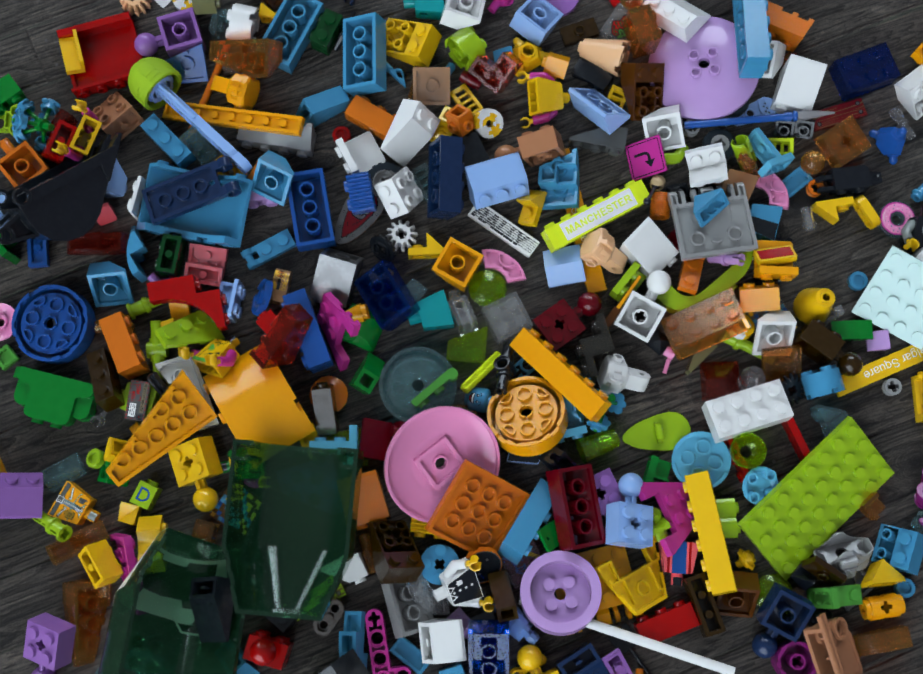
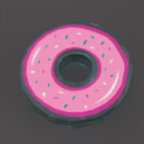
M897 200L888 202L878 212L881 224L878 227L888 237L901 238L902 228L909 218L916 217L915 212L905 202ZM893 215H897L900 218V224L893 222Z

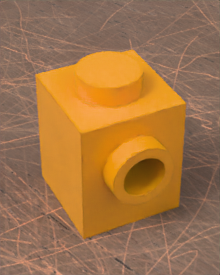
M549 52L547 57L544 56L541 67L544 68L543 72L548 73L554 79L560 78L564 80L571 58Z

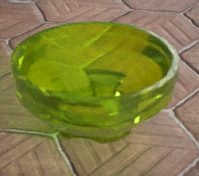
M742 433L736 436L730 445V456L739 467L745 469L756 468L766 458V445L761 437L754 433ZM742 446L750 448L751 454L749 457L745 458L740 454Z

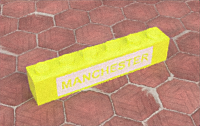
M642 179L637 182L631 180L624 185L625 188L621 190L616 188L609 192L608 197L603 199L601 196L592 201L593 205L589 207L587 205L581 206L576 210L577 213L572 216L568 213L560 218V222L555 224L553 221L545 225V230L541 233V236L551 254L586 236L588 233L645 205L643 200L648 197L649 192Z

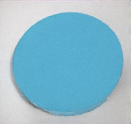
M697 431L689 433L681 438L674 447L672 468L680 482L685 481V475L708 471L712 487L714 488L725 480L730 471L731 455L724 441L715 444L710 432Z

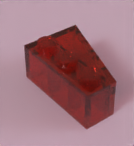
M300 303L284 305L270 324L272 329L267 335H262L260 338L261 344L256 350L252 349L249 354L262 369L293 363L309 330L313 317Z

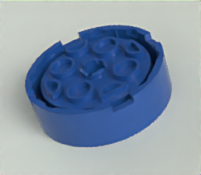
M60 285L38 287L39 289L34 290L30 294L27 293L16 306L12 317L13 337H15L19 345L18 347L33 359L48 364L71 362L80 357L93 341L96 331V318L93 308L83 296L67 287ZM54 318L56 325L48 328V320Z

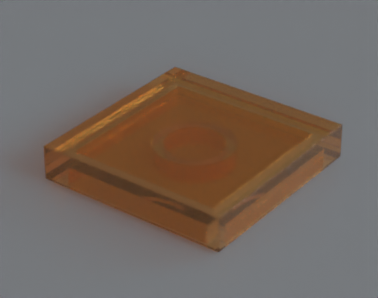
M800 344L761 349V384L777 379L783 382V376L785 375L789 378V373H792L793 378L795 373L798 374V379L801 377L802 347Z

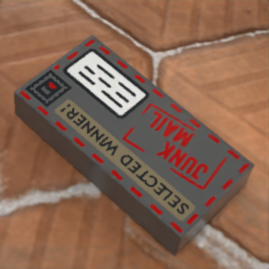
M131 380L124 419L143 421L146 418L152 387L149 382Z

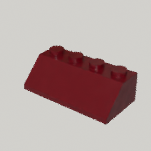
M592 464L546 471L560 551L576 550L604 544L605 533Z

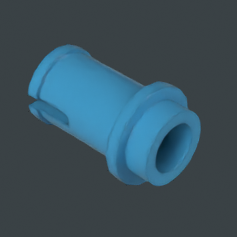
M923 183L917 189L912 190L911 198L915 202L923 201Z

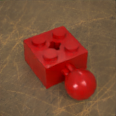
M263 629L251 633L242 659L252 661L259 666H268L278 670L284 669L287 666L294 644L289 641L290 638L278 635V637L270 636L271 632Z

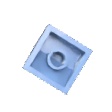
M527 0L516 11L509 26L529 42L539 47L564 14L546 0Z

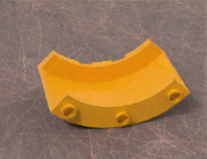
M264 342L240 355V358L223 378L209 374L203 377L205 381L203 387L208 395H212L221 413L218 416L221 422L228 424L243 450L240 452L242 458L246 463L250 462L253 467L316 431L301 404L294 402L297 398Z

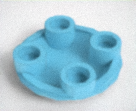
M765 466L751 469L743 480L742 491L744 497L749 502L757 505L778 484L776 472Z

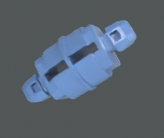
M518 607L519 619L499 623L498 620L496 621L507 634L509 633L518 642L525 637L528 643L534 645L540 638L535 630H531L533 624L528 620L524 611Z

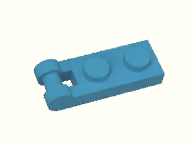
M285 229L259 244L243 250L240 254L243 259H246L248 269L253 270L296 247V243L288 229ZM258 253L260 258L254 259L252 255Z

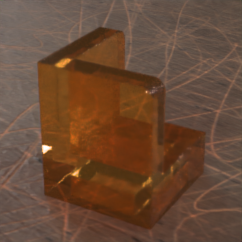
M877 492L871 493L859 506V510L870 521L878 520L880 518L878 514L886 508L878 499L880 495Z

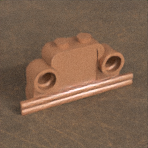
M822 613L816 617L818 623L803 630L817 674L863 673L852 634L848 630L847 622L843 617L827 619L826 613Z

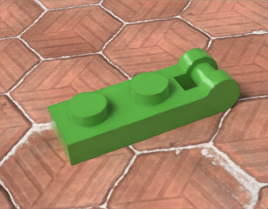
M450 368L411 400L414 408H424L430 402L429 398L434 394L438 396L445 390L444 385L457 380L458 371L455 368Z

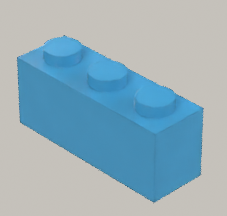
M154 113L140 125L143 131L179 168L186 169L196 160L193 153Z

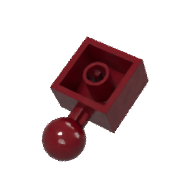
M583 293L577 301V306L572 309L563 298L533 319L531 325L541 334L542 340L551 343L554 346L553 350L558 352L585 332L587 328L579 318L583 315H596L602 306L601 299L596 293ZM556 323L562 324V330L555 328Z

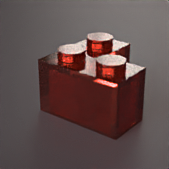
M510 51L502 52L496 62H493L486 55H480L472 63L468 72L493 93L499 94L503 93L524 62Z

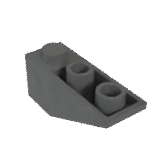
M619 127L610 135L601 128L577 134L569 138L568 146H571L573 149L577 148V150L582 148L590 149L594 153L606 152L611 156L623 155L628 128Z

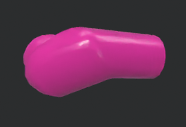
M493 0L487 9L492 14H495L499 7L510 6L514 3V0Z

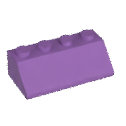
M0 473V519L42 518L43 473Z

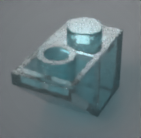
M820 404L809 408L812 418L819 422L823 428L822 432L825 437L849 416L845 410Z

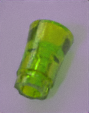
M610 429L575 439V443L582 461L587 464L596 457L619 447L620 439L615 429Z

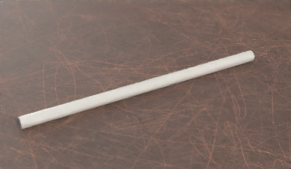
M594 619L586 626V628L721 674L735 673V667Z

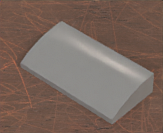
M422 573L416 582L381 584L395 639L419 633L418 622L434 619Z

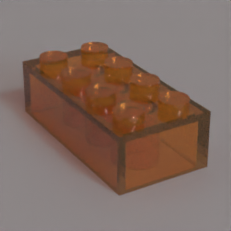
M732 287L660 321L672 351L679 361L751 329Z

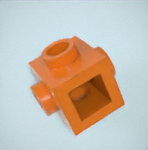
M457 104L445 113L447 128L452 134L464 137L475 128L471 109Z

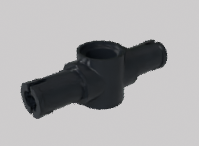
M507 341L503 342L502 353L494 360V367L497 370L495 393L498 395H502V392L504 395L507 394L508 382L516 375V368L513 365L514 349L509 346L512 341H508V344Z

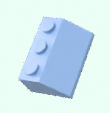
M519 152L464 167L469 199L476 210L530 195L528 178Z

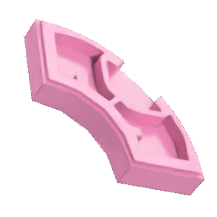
M758 174L759 179L755 187L762 189L768 195L769 205L780 206L784 210H788L789 195L781 179L776 174L763 178Z
M482 249L485 269H493L500 272L505 277L507 284L526 280L522 267L511 256L495 249Z

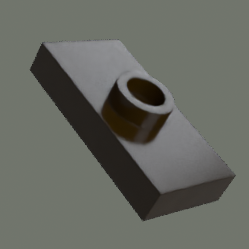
M594 17L559 28V33L565 47L579 43L585 38L597 37L600 34Z
M817 555L802 562V568L830 587L846 582L847 576Z

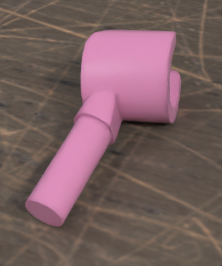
M670 346L663 352V355L667 357L662 371L664 374H667L671 360L676 354V351Z

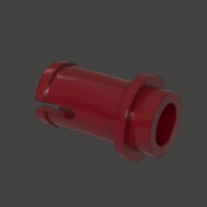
M463 70L459 77L461 84L465 83L478 91L483 80L470 74L469 70Z

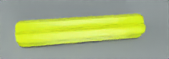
M495 351L461 384L460 389L465 394H468L495 368L494 360L501 355L500 352Z

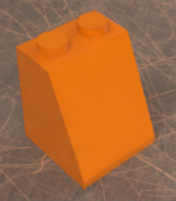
M376 469L337 481L351 528L356 527L357 531L368 528L370 521H387V518L391 517Z

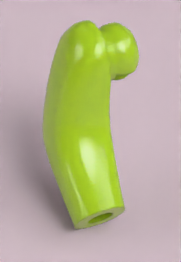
M686 145V147L678 148L673 153H664L666 164L674 165L680 163L685 157V151L689 150V147Z

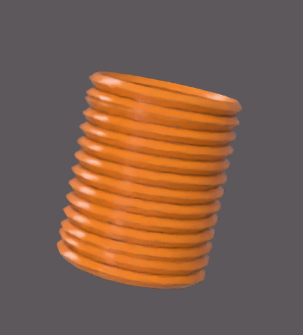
M654 192L650 203L649 217L651 219L667 220L670 218L667 192Z

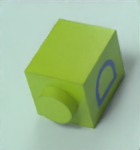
M151 479L147 481L140 480L129 502L152 511L163 489L157 487L159 483Z

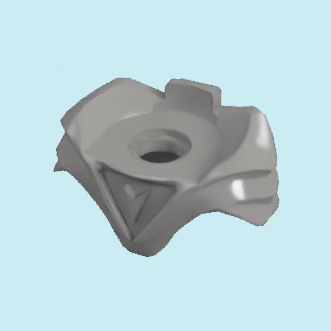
M836 532L824 544L815 549L813 554L847 576L846 579L855 577L857 571L863 570L868 566L874 547L869 538L852 537L844 532ZM839 549L844 550L845 552L839 557L835 553Z

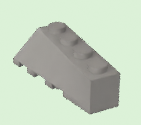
M306 123V126H303L301 137L238 129L237 141L245 149H252L254 147L264 152L272 150L278 151L282 155H289L290 153L296 154L300 158H307V156L313 157L317 135L313 123Z

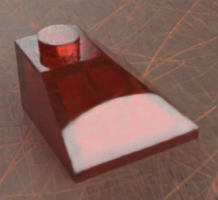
M738 361L699 364L702 401H709L740 391Z

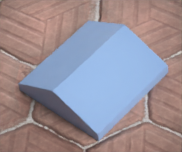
M580 244L563 247L552 254L550 250L543 251L544 268L549 288L586 281L583 259L580 258Z

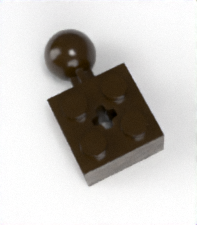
M812 319L805 323L794 336L792 346L820 366L834 359L837 361V367H839L840 372L845 376H855L863 368L862 358L855 352L844 353L840 349L845 343L841 339L842 336L835 331L827 329L826 325L820 320Z

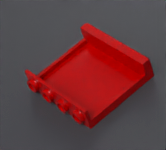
M129 11L56 31L59 39L74 37L72 29H76L86 70L84 73L70 75L73 85L71 91L77 98H87L91 94L106 93L114 88H124L128 85L131 67L143 58L134 47V41L138 35L134 20Z

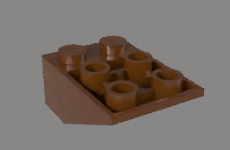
M621 62L620 82L628 111L631 115V121H640L644 116L662 108L665 63ZM649 82H654L655 86H650Z

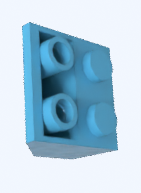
M881 523L871 561L876 562L884 559L896 570L918 576L923 558V534Z

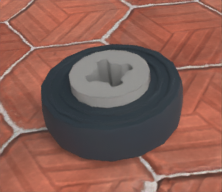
M715 129L704 137L702 146L722 142L727 161L734 154L731 140L733 139L735 144L736 141L730 132L724 129Z

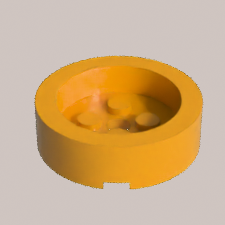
M522 376L508 382L507 394L504 395L502 392V395L495 394V396L491 397L487 407V421L500 447L513 455L530 457L543 454L560 442L567 430L568 412L562 394L547 382L546 379L536 376ZM530 409L531 413L527 417L521 415L523 410Z

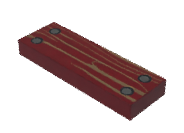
M858 98L819 110L833 111L835 114L813 118L816 120L814 132L866 117L867 111L862 99Z

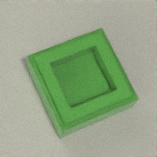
M5 344L0 348V367L6 371L21 359L9 344Z

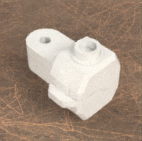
M613 354V356L607 355L602 361L597 381L600 390L607 395L611 393L618 394L623 389L645 392L651 376L645 371L628 367L622 355Z

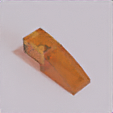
M99 520L72 533L67 541H57L45 548L52 564L57 566L77 556L86 545L104 539L107 540L110 537L103 521Z
M904 625L852 636L859 657L913 647L908 626Z

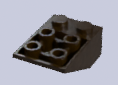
M405 520L370 521L374 569L380 584L416 582L425 565Z

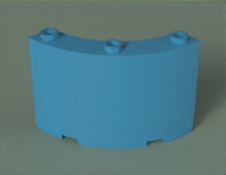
M163 160L150 163L144 189L190 170L170 166L169 162ZM236 173L235 176L218 175L222 186L231 181H238L242 193L236 197H226L157 226L152 224L144 198H142L136 230L159 236L160 234L181 236L185 241L214 246L216 243L224 247L240 248L253 180L247 179V175Z

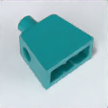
M403 0L404 9L415 8L416 18L441 20L444 0Z
M444 290L416 302L418 312L407 315L410 326L421 323L424 331L454 327V321Z

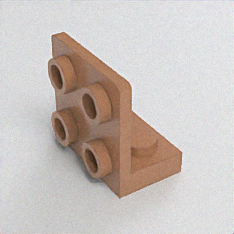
M118 91L109 95L107 100L92 111L99 118V121L102 122L100 128L106 134L111 135V140L119 132L122 133L121 140L124 139L144 122L133 106Z

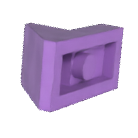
M619 648L614 649L601 658L609 674H633Z

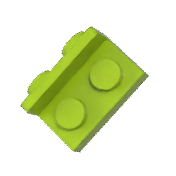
M634 261L609 293L617 302L621 300L638 275L641 278L634 287V291L646 279V276L638 270L641 265Z

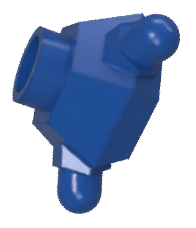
M883 127L879 130H870L869 136L876 140L875 145L883 155L889 157V163L895 165L898 162L899 155H901L907 129L905 127Z

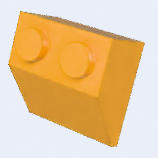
M450 236L431 270L448 284L465 292L482 263L484 255Z

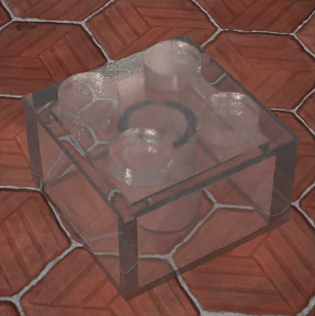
M516 291L481 309V313L498 345L515 338L523 327L529 330L533 328V323Z

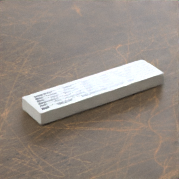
M473 206L468 213V217L527 258H530L540 244L538 240L489 206L478 210Z

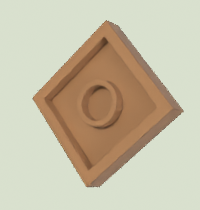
M413 67V100L420 101L423 105H450V67Z

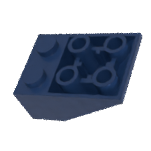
M589 641L555 662L561 674H609L603 661Z

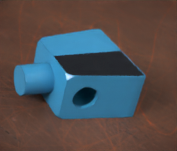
M755 203L750 206L757 240H775L783 207Z

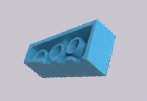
M540 478L498 550V554L501 557H504L506 560L508 559L516 564V566L523 555L527 557L533 547L530 543L532 539H538L537 531L540 529L539 527L542 522L546 524L552 515L549 512L552 504L546 480Z

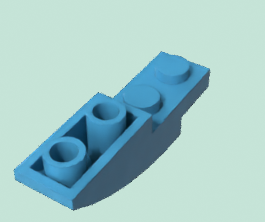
M345 611L344 630L339 631V657L353 648L367 668L368 653H364L366 612Z

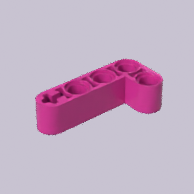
M378 608L370 609L365 615V623L373 674H398L401 670L412 674L411 668L406 665L391 667L384 614ZM373 612L380 616L377 620V626L382 625V628L371 630L370 627H374V621L370 620L369 617L372 616ZM379 632L382 634L383 641L381 643L373 641L372 635ZM377 653L385 655L386 661L384 663H378L375 660Z

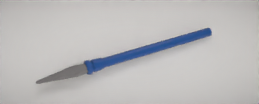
M794 110L779 114L684 122V129L775 121H805L835 114V112L802 110L797 112Z

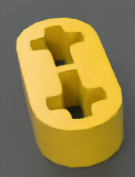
M864 195L854 198L853 208L866 227L874 229L881 224L880 217Z

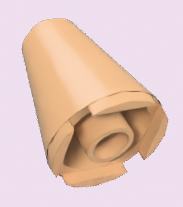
M585 38L583 41H580L577 51L580 57L597 65L615 77H621L619 74L621 62H628L630 51H627V46L631 47V42L628 40Z

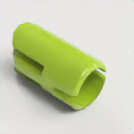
M742 134L735 137L736 144L733 139L731 140V147L740 169L745 171L749 168L748 166H752L754 161H757L749 137Z

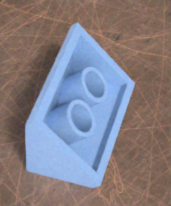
M569 87L568 92L573 107L609 135L631 116L594 88Z

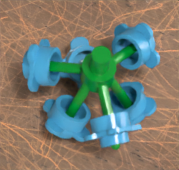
M25 98L18 103L15 109L16 114H13L11 119L13 136L20 144L25 140L28 142L31 133L36 131L41 136L34 140L36 144L34 150L43 152L49 136H46V132L54 130V125L52 122H49L48 117L58 114V108L61 105L53 99L42 98L41 101L43 103L40 105L42 112L37 116L34 114V102ZM27 125L34 126V128L29 129Z

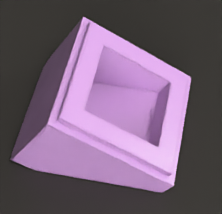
M873 331V340H866L867 352L890 349L889 331Z

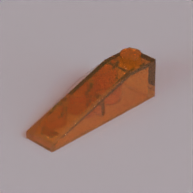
M269 38L210 41L209 60L252 78H270L282 62L283 42Z
M79 579L63 583L65 618L67 622L76 625L72 654L74 667L94 663L101 639L99 637L101 627L105 625L106 609L111 603V584L95 589L90 579Z

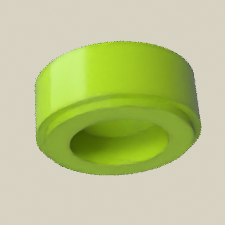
M97 448L92 449L86 457L87 466L94 469L101 468L105 462L103 460L105 452Z

